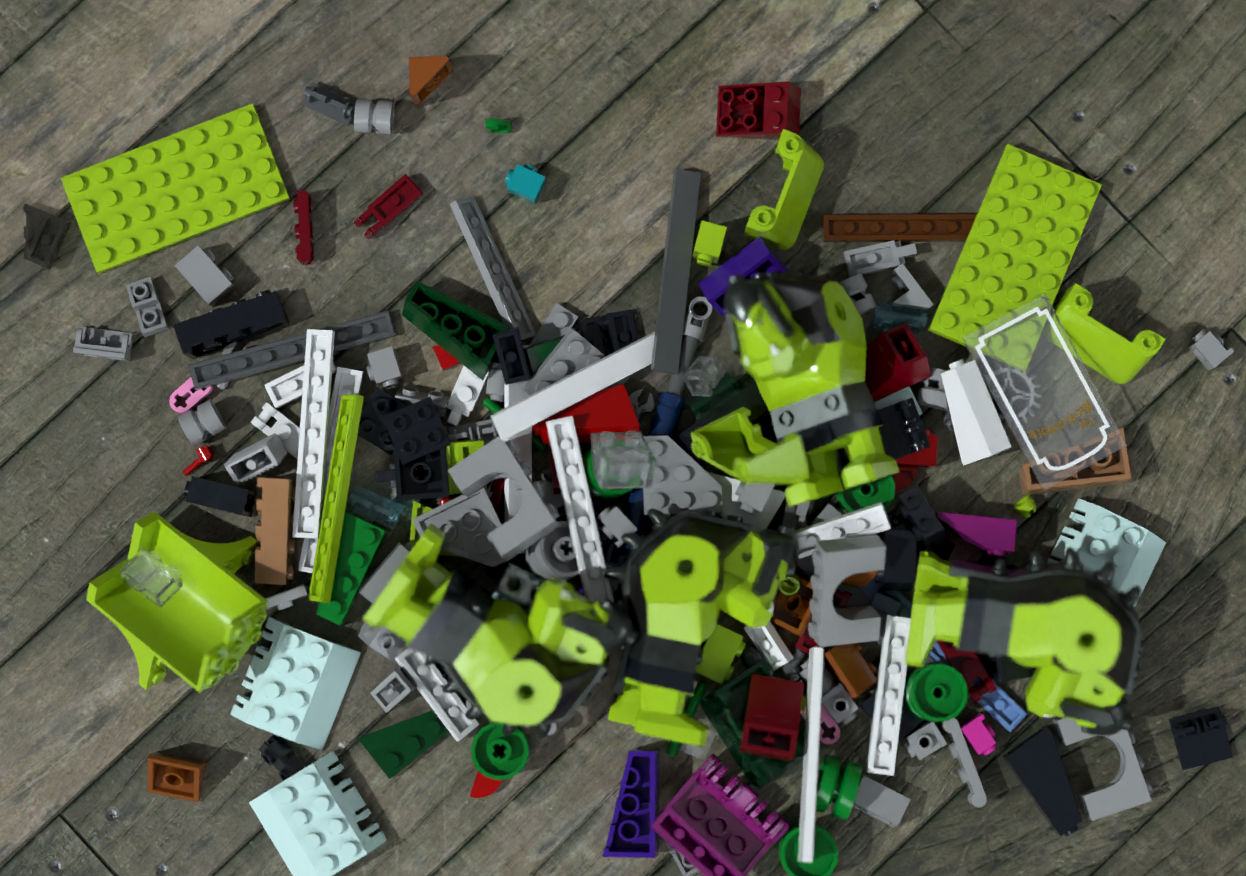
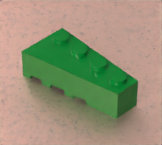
M345 511L330 603L319 602L316 615L339 626L345 624L359 595V589L363 586L388 531Z

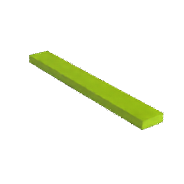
M357 394L342 395L308 601L330 603L364 398V396Z

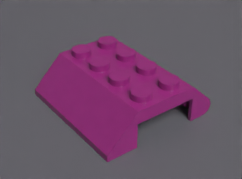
M712 754L661 810L651 827L704 876H746L770 846L785 834L791 824L782 817L771 828V824L780 815L776 810L771 812L767 819L761 823L756 816L766 808L767 802L763 799L751 810L750 808L758 801L760 796L744 781L731 792L741 779L737 775L732 777L722 787L717 780L725 775L729 767L723 764L712 774L711 772L721 762L716 755Z

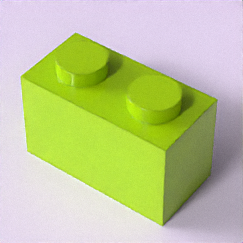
M701 221L692 257L697 259L696 263L711 267L712 263H718L727 227Z
M716 624L715 630L707 638L702 648L704 649L701 665L696 664L695 672L722 684L723 680L729 681L735 668L731 663L735 656L740 657L746 643L742 642L744 636Z

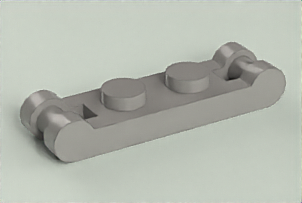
M955 718L940 722V727L948 732L952 742L948 744L953 759L958 758L961 768L957 769L963 784H968L970 790L967 796L968 801L975 807H983L987 802V797L960 725Z

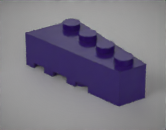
M632 749L629 751L603 857L655 858L659 854V834L651 827L659 815V749Z

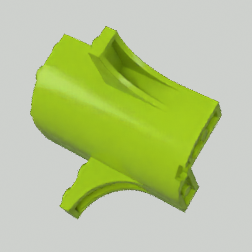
M153 511L135 522L128 558L89 583L86 600L109 618L126 637L137 660L139 669L138 684L145 690L154 684L161 683L166 677V668L169 667L201 693L206 688L215 686L225 674H232L237 669L240 659L250 646L259 640L262 634L260 629L267 616L268 601L234 575L238 569L244 565L248 566L255 559V549L258 541L252 536L231 543L200 541L180 532Z

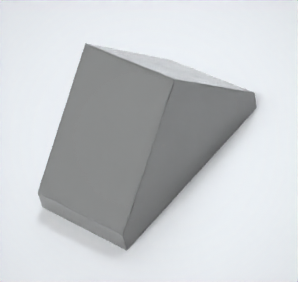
M399 667L370 694L387 713L414 691L416 687L403 669Z

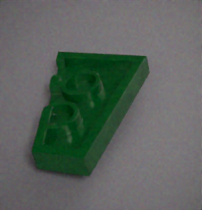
M431 710L358 737V740L390 779L449 731L436 713Z

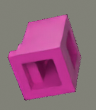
M977 713L960 725V728L973 751L978 755L983 753L985 756L997 748L996 742L993 739V736L996 734L987 722L984 724L981 722L985 719L984 715Z

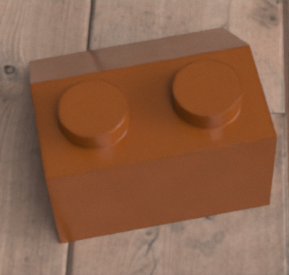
M859 643L830 646L824 650V659L851 698L857 697L877 681L874 675L878 672L870 660L865 662L860 652L863 649Z

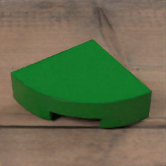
M485 118V127L488 133H511L513 131V123L510 121Z

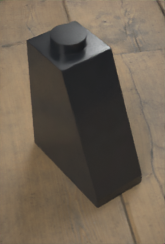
M193 476L191 481H187L184 489V496H187L186 502L251 517L257 492Z

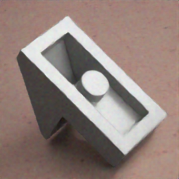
M903 263L892 271L894 276L892 278L893 283L900 291L904 289L906 293L894 301L891 306L927 311L934 305Z

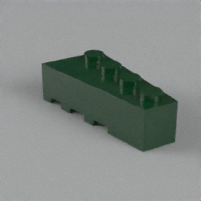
M419 281L415 282L404 302L403 317L481 380H484L497 357L492 334L509 329L508 325Z

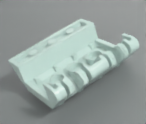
M1078 499L1073 509L1085 516L1071 512L1069 518L1076 523L1084 524V527L1079 532L1071 527L1064 526L1062 532L1074 539L1060 535L1051 556L1061 561L1065 560L1066 549L1072 547L1076 550L1080 562L1094 571H1100L1106 562H1112L1115 569L1112 579L1114 584L1112 586L1119 592L1124 591L1125 593L1134 586H1139L1142 594L1166 542L1149 530L1101 506ZM1049 558L1047 563H1058V561Z
M268 617L265 627L272 630L273 633L263 631L261 636L273 643L270 650L263 646H257L255 652L263 655V658L253 655L245 675L254 681L251 682L244 679L242 683L245 688L252 690L253 693L251 698L245 695H237L236 701L244 706L234 704L230 715L285 739L323 750L361 652L289 626L288 623Z
M334 751L249 802L293 876H332L387 841L382 831L369 837V834L379 828L377 822L370 824L363 831L357 824L360 820L367 818L371 812L369 809H366L358 815L355 814L356 811L366 804L355 786L344 793L342 792L343 788L353 783L350 777L340 781L336 786L331 781V776L337 775L344 769L342 764L331 770L328 769L330 765L339 760Z

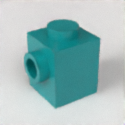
M517 164L515 170H509L504 183L508 184L506 188L509 193L536 204L546 183V178L538 174V169L531 165L524 164L522 167Z

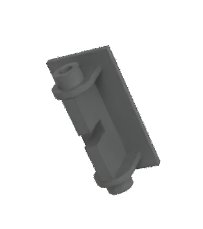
M314 82L311 83L310 87L307 86L303 93L305 98L302 106L349 126L355 113L356 101Z

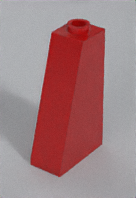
M624 384L600 390L532 425L535 435L541 436L543 444H550L546 421L573 416L579 443L600 442L608 438H621L625 441L640 439L639 423Z

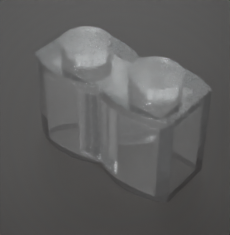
M141 549L120 570L122 579L129 586L142 593L159 607H162L183 586L180 571L173 565L167 566L162 563V559L154 551L148 552Z

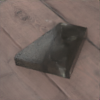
M24 204L23 212L26 213L24 259L51 270L71 223L33 206Z

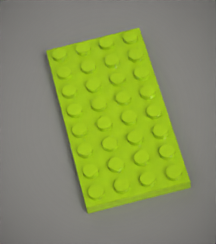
M253 103L61 177L98 274L291 200Z
M1007 144L928 331L977 351L975 346L981 344L978 340L981 336L1036 307H1039L1040 311L1047 309L1050 312L1102 184ZM1035 312L984 339L985 346L980 348L983 355L1024 372L1047 320L1046 314L1039 317L1038 313Z

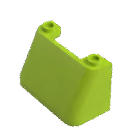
M783 129L775 153L781 156L783 160L782 169L789 172L776 208L773 209L768 206L756 207L750 214L743 236L753 240L761 237L768 246L779 250L790 249L796 242L824 168L822 157L799 135Z
M1075 283L1063 292L1050 313L1072 357L1114 383L1125 384L1131 381L1159 351L1166 339L1153 331L1144 330L1138 333L1132 342L1128 341L1087 315L1092 308L1093 297L1090 292ZM1047 318L1042 329L1044 338L1065 352Z
M744 407L691 432L693 440L691 446L697 457H701L745 483L799 484L809 478V470L801 437L792 432L784 436L783 442L779 444L773 443L762 436L760 425L756 424L753 426L748 419V416L751 415L750 410Z

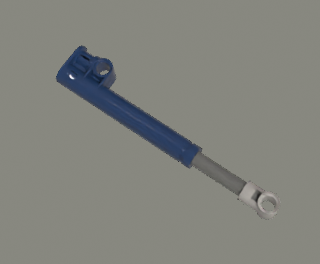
M696 297L689 305L683 326L678 374H671L667 391L661 392L659 405H657L648 436L668 435L674 441L682 415L681 410L686 402V399L682 398L699 341H703L712 313V305L705 297ZM698 303L704 304L707 307V314L703 316L696 315L693 311V306ZM643 474L639 483L631 490L624 515L638 529L634 534L639 536L645 535L650 519L648 515H644ZM597 518L596 523L602 543L605 564L612 567L621 566L622 562L626 563L631 553L629 552L631 548L626 543L617 547L615 543L618 539L616 537L610 539L600 529V520Z

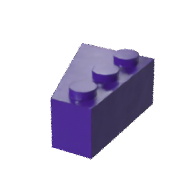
M758 237L698 284L708 302L720 315L726 314L724 310L725 293L729 287L727 278L742 273L744 280H753L752 276L762 272L769 274L775 271L780 273L789 272V270L765 241Z

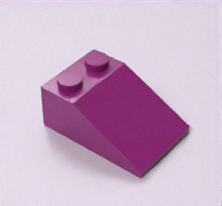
M942 512L935 513L942 527L977 549L987 551L986 556L1006 557L1007 552H1014L1017 520Z

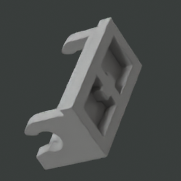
M81 326V328H77L73 353L81 356L130 361L134 333Z
M863 775L852 807L894 828L900 824L911 799Z

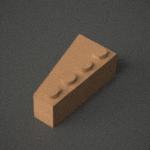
M257 477V487H262V494L257 499L258 514L262 515V519L258 520L256 525V540L260 541V547L257 546L255 549L254 583L289 585L290 580H294L295 565L291 564V554L296 553L297 546L296 538L292 537L296 481Z

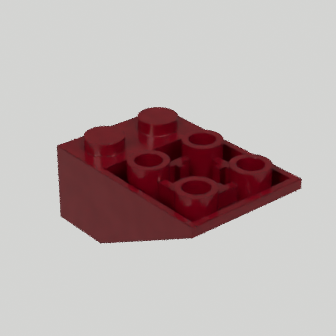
M789 81L718 86L716 137L779 140L783 129L799 135L801 88Z
M906 322L882 332L866 347L865 383L874 402L931 377L927 356Z
M752 674L739 752L787 761L793 760L804 683Z

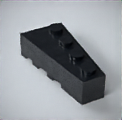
M265 290L256 294V298L238 300L232 303L231 306L214 309L207 314L173 324L183 354L191 359H195L225 348L233 342L238 343L289 324L279 294L275 291Z
M756 381L687 428L674 442L693 460L698 462L702 458L697 457L692 450L693 440L691 432L741 407L750 410L751 415L748 416V419L753 426L758 424L756 419L762 415L768 418L771 414Z

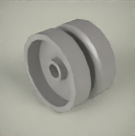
M558 521L560 525L558 528L525 550L526 562L530 571L543 582L551 577L567 581L579 575L568 521Z

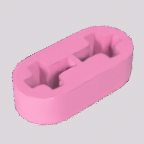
M190 377L172 393L169 399L170 406L174 411L182 414L192 410L213 391L214 386L207 387L206 390L199 389L194 393V385ZM190 393L191 396L185 401L187 406L185 408L182 406L177 407L176 405L179 402L177 397L181 396L184 398Z
M821 704L820 724L824 722L827 727H834L835 730L832 732L834 735L832 739L828 737L823 738L824 730L820 726L819 740L825 744H833L840 737V728L823 704ZM806 708L801 713L804 720L806 717Z

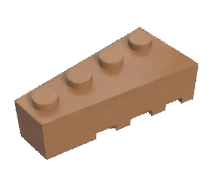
M1124 428L1107 434V441L1098 452L1069 468L1057 471L1050 470L1044 462L1038 465L1036 460L1024 464L1019 469L1022 496L1126 484L1131 479ZM1103 435L1096 437L1088 442L1069 447L1066 450L1045 457L1052 467L1066 465L1094 450L1101 444L1104 437Z

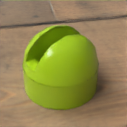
M1030 495L1020 499L1013 507L1023 518L1031 517L1029 512L1035 513L1037 508L1035 501Z
M795 573L794 575H786L785 580H781L779 583V590L785 595H793L800 588V581Z

